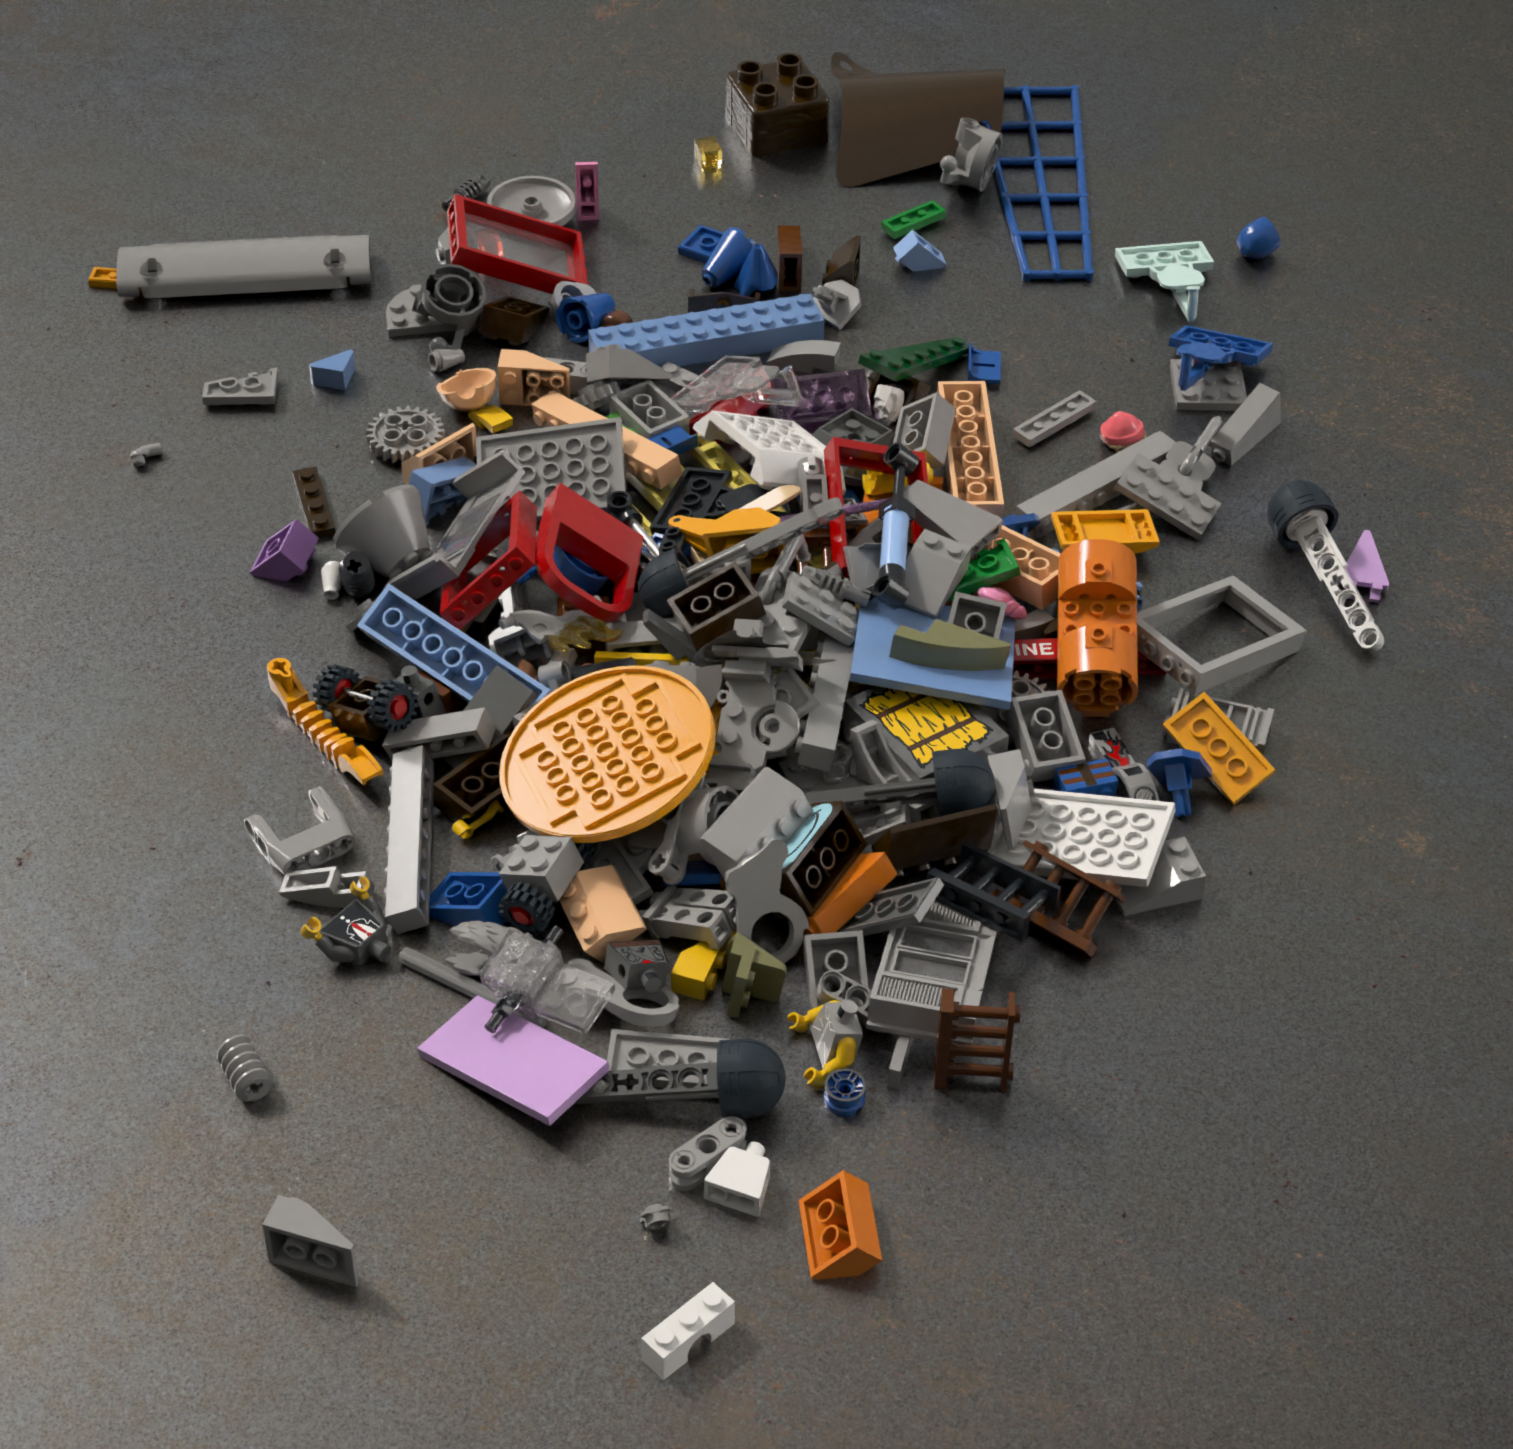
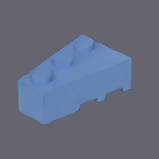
M461 457L411 471L409 484L414 485L421 494L426 525L429 524L428 520L435 515L440 517L446 513L445 509L452 504L459 505L468 499L452 483L457 476L477 464L466 457Z

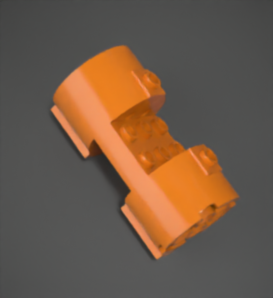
M1090 539L1074 543L1067 547L1058 559L1057 690H1062L1065 701L1074 705L1076 711L1083 712V717H1110V713L1119 711V706L1125 703L1131 705L1138 695L1137 560L1130 548L1119 542L1106 539Z

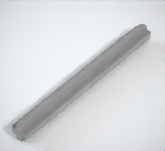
M405 947L399 954L400 963L472 998L478 995L497 1004L504 994L409 947ZM519 1002L512 1012L541 1028H544L548 1023L547 1014L523 1002Z

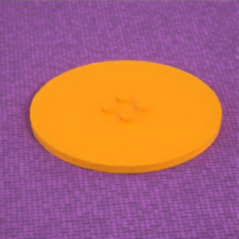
M633 665L607 668L586 674L548 694L515 727L504 748L500 763L499 776L502 794L514 816L529 830L541 836L572 837L574 843H593L636 832L672 811L692 792L703 777L712 758L715 746L716 731L712 712L698 688L682 676L665 669Z

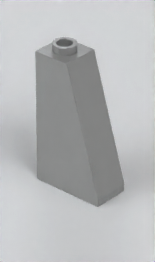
M1259 383L1211 440V456L1220 462H1225L1232 466L1281 423L1280 392Z
M917 480L911 486L907 485L904 487L903 497L916 506L915 520L913 521L923 529L971 547L970 560L1001 532L1003 519L997 515L920 480Z

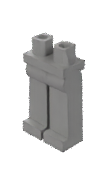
M676 885L667 886L663 892H655L651 896V907L648 910L639 911L647 928L646 930L649 931L651 938L656 940L660 939V937L668 939L674 936L706 941L711 949L719 950L732 934V930L736 929V900L728 891L677 889Z

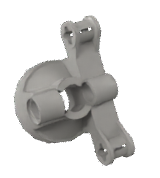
M706 771L692 792L672 811L660 818L667 825L664 841L650 858L648 868L653 874L661 875L664 882L668 885H676L684 878L688 856L691 854L700 853L706 862L715 865L700 838L739 796L736 790L728 786L702 789Z

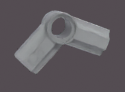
M566 644L557 647L549 663L538 668V678L542 685L553 692L571 681V668L578 657L575 649L568 647Z

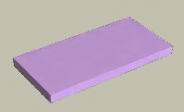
M478 995L417 1048L419 1057L549 1126L610 1070L608 1061L514 1013L502 1021L495 1033L488 1032L484 1026L493 1015L491 1011L496 1004Z

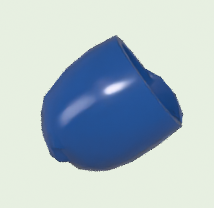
M1266 217L1258 218L1246 225L1239 233L1236 241L1240 255H1243L1244 258L1255 260L1272 254L1281 246V240L1276 228Z

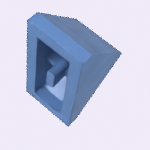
M350 349L310 363L311 383L315 386L345 390L355 372L353 350Z

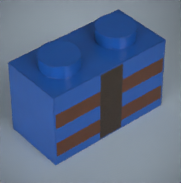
M1107 758L1055 769L1053 785L1055 791L1116 797L1118 780Z

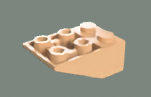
M501 349L498 362L500 404L532 406V403L552 390L570 399L569 368L525 350Z

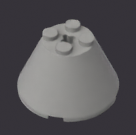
M410 484L387 489L382 492L384 497L373 503L368 500L354 510L339 526L333 537L336 542L333 545L335 549L343 555L352 551L362 552L370 560L372 571L389 580L433 556L430 550L421 494L414 485Z

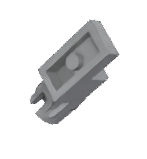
M808 457L799 460L798 477L799 487L802 490V493H800V504L803 512L828 500L827 477L824 474L822 459L815 457V465H808Z

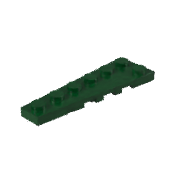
M953 337L882 351L872 349L869 353L860 355L858 364L891 380L899 381L968 356L969 344L965 343L966 341L963 338Z

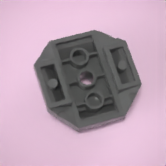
M851 408L818 428L812 436L825 446L828 445L833 437L890 447L893 444L895 432ZM842 466L845 484L863 487L862 474L867 475V470Z

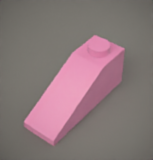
M575 162L577 221L599 220L598 162Z

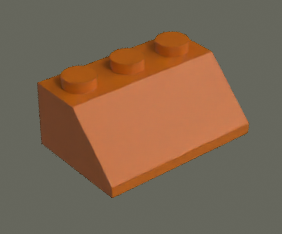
M842 1170L798 1200L812 1279L860 1276L882 1261L868 1183Z

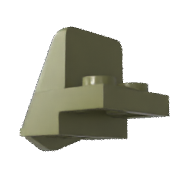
M736 932L726 944L728 965L721 991L732 994L727 1016L738 1018L741 1007L747 1008L750 996L770 1002H778L787 971L786 965L745 935Z

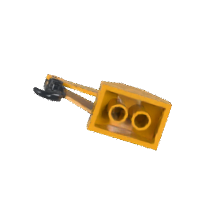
M760 507L735 509L716 520L677 515L669 519L670 528L665 531L658 553L661 555L675 547L679 548L682 552L684 543L687 542L708 554L709 558L781 523V519ZM786 543L751 559V574L762 573L764 570L774 567ZM643 562L641 564L642 570H644L646 563Z

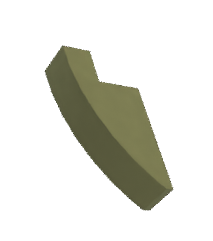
M935 619L926 633L900 625L894 633L889 657L940 669L962 671L996 670L1005 668L1011 643Z

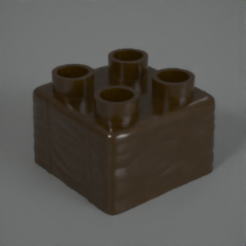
M783 53L777 57V62L761 64L752 60L743 61L738 64L737 70L727 73L725 118L753 157L770 155L829 141L828 95L818 82V79L802 61L800 55Z

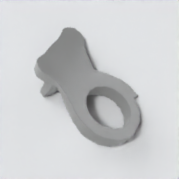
M769 840L760 851L743 858L736 867L726 871L724 880L727 891L736 900L737 933H741L752 940V928L762 915L770 912H780L786 917L790 927L789 937L781 949L771 953L780 961L786 963L796 955L803 941L804 929H810L803 909L791 899L780 894L782 867L788 857V848L784 841Z
M574 958L568 961L569 975L568 983L566 984L565 1000L571 1004L580 1005V1022L586 1024L596 1006L600 1004L619 1018L638 1026H665L676 1018L680 1007L678 1005V997L665 986L654 993L647 992L646 989L627 990L613 977L594 967L592 962L588 960ZM636 998L648 999L661 1004L663 1007L655 1009L641 1008L632 1005L627 1000Z

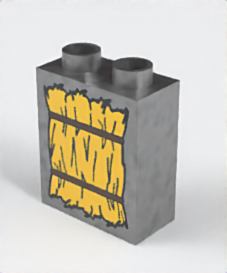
M874 686L848 698L844 703L843 739L846 743L852 744L850 729L870 720L878 722L890 751L911 780L935 778L932 751L966 749L977 753L989 764V755L1007 752L1009 735L977 704Z

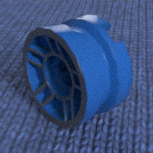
M846 1068L837 1069L828 1074L824 1087V1103L826 1108L839 1116L855 1115L857 1110H862L865 1105L866 1081L859 1072Z

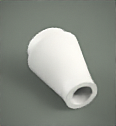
M329 561L321 569L324 589L323 596L326 599L335 600L339 597V591L343 584L338 569L340 562Z

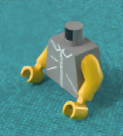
M847 999L842 1002L832 1000L807 1011L805 1016L796 1012H792L787 1016V1020L796 1022L789 1029L799 1033H804L808 1029L809 1023H812L810 1029L823 1069L819 1071L813 1067L808 1068L804 1073V1078L809 1080L807 1085L815 1089H822L825 1086V1079L828 1074L841 1068H853L862 1039V1029L856 1014L858 1006L854 1001Z

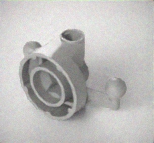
M961 118L955 137L959 145L955 157L948 155L942 158L940 167L943 173L940 182L953 186L962 185L981 192L987 186L997 164L1003 136L1002 133L979 125L973 119Z

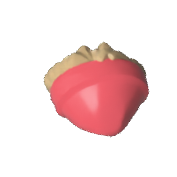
M1123 411L1115 412L1100 428L1101 440L1114 449L1116 453L1147 437L1142 421L1134 415Z

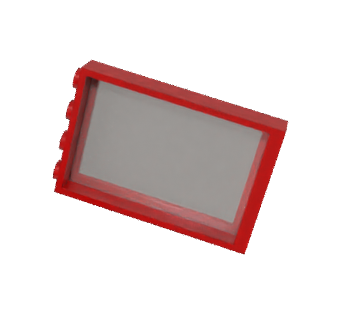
M457 194L454 195L447 210L451 264L461 265L477 273L549 294H553L556 285L561 281L589 285L581 232Z

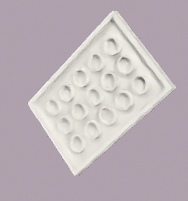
M1034 789L1035 795L1030 796L1032 808L1015 848L1008 850L1002 823L1000 822L992 840L991 848L988 850V853L1023 868L1031 855L1022 845L1023 842L1027 840L1034 844L1035 841H1039L1050 848V854L1103 883L1110 880L1121 885L1148 887L1176 811L1175 803ZM1041 859L1033 874L1050 876L1055 866ZM1067 872L1062 876V878L1079 880Z

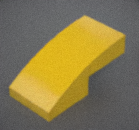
M488 404L483 408L468 413V417L480 429L486 427L492 434L513 426V418L495 405Z

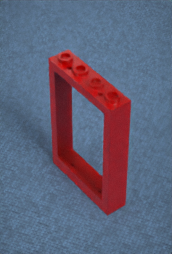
M833 437L823 450L828 499L840 498L843 505L840 466L895 475V471L883 460L889 446ZM912 451L919 457V462L916 469L906 476L908 485L911 486L917 480L928 484L926 454ZM843 513L841 516L829 521L832 562L838 563L845 578L850 581L843 549L844 546H847L845 516ZM911 521L913 542L915 544L924 529L915 521Z
M520 490L498 509L475 545V552L459 577L443 584L440 615L459 630L535 565L537 507ZM471 535L463 539L449 553L465 545ZM510 535L509 550L466 587L467 572Z

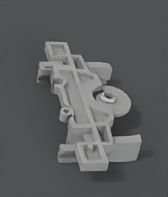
M735 619L733 630H736V634L741 637H762L764 624L761 620ZM712 645V651L716 656L737 657L739 661L726 660L725 667L721 671L722 675L726 678L725 684L729 688V692L721 690L717 694V700L724 707L721 709L715 745L722 746V751L718 755H712V760H710L708 765L709 773L708 777L704 778V782L708 784L709 788L728 786L736 790L740 795L756 777L757 772L766 767L769 754L784 752L797 740L800 733L799 716L789 704L776 700L777 690L770 684L771 666L789 667L803 671V659L795 650L779 647L756 648ZM774 711V713L766 715L759 725L761 735L770 741L769 746L758 740L756 727L762 716ZM773 724L779 726L778 731L775 733L770 732V727Z

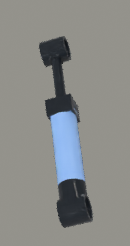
M895 442L886 450L883 457L884 462L895 471L894 491L892 497L879 504L878 518L883 521L879 578L873 587L868 589V591H871L869 600L877 597L892 609L901 607L909 595V589L904 585L909 523L915 520L916 506L905 499L903 494L905 477L916 469L919 462L917 455L900 442Z

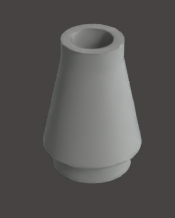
M434 349L428 355L430 368L438 372H442L465 361L462 349Z

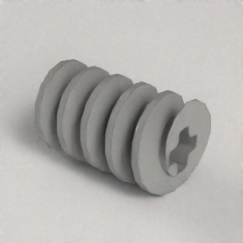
M240 1034L228 1038L221 1044L217 1052V1059L222 1066V1070L226 1073V1077L230 1081L235 1095L245 1102L256 1101L267 1095L273 1085L272 1079H269V1073L264 1069V1064L260 1061L259 1054L256 1053L255 1047L251 1044V1039L247 1035Z

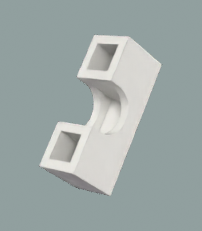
M712 1282L641 1338L642 1361L660 1378L665 1380L688 1361V1351L700 1336L704 1335L712 1342L735 1324V1301Z

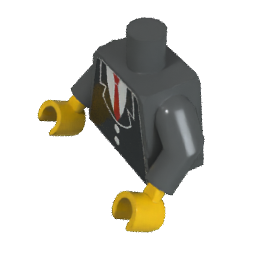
M365 876L359 878L363 889L358 888L354 881L350 885V892L355 896H360L361 901L355 899L322 928L321 922L315 917H311L307 921V924L313 930L306 924L301 928V935L306 939L313 938L315 940L314 944L330 961L347 962L361 966L372 956L380 961H384L390 955L391 947L386 944L387 923L374 896H369L367 892L370 882Z

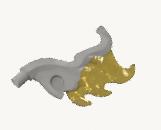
M598 595L593 596L596 599L602 601ZM522 610L509 613L508 617L499 620L502 630L511 626H520L526 630L532 639L539 643H544V640H548L549 645L559 652H569V647L564 644L588 649L591 648V643L587 642V640L612 642L619 639L622 634V628L615 631L611 630L604 624V621L596 619L582 610L565 611L562 616H553L535 610Z

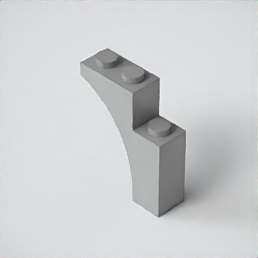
M870 720L850 729L858 778L871 785L911 781V778L904 772L890 751L878 722ZM937 798L879 804L880 812L883 813L906 803L911 811V823L939 817Z

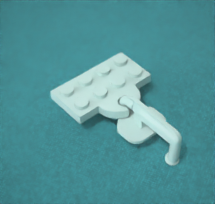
M1202 241L1115 248V257L1126 277L1139 278L1140 276L1148 275L1153 280L1159 282L1163 288L1170 289L1188 322H1194L1197 316L1198 293L1200 286L1205 281L1201 272L1214 269V261Z

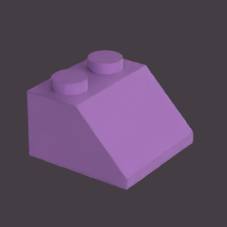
M295 519L265 541L250 574L282 581H289L294 576H301L308 568L306 563L316 551L314 547L319 538L300 521Z

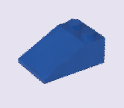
M450 872L430 894L429 916L454 927L463 922L477 920L493 922L503 926L505 923L503 918L505 916H500L498 905L506 894L507 889L499 876L500 872Z

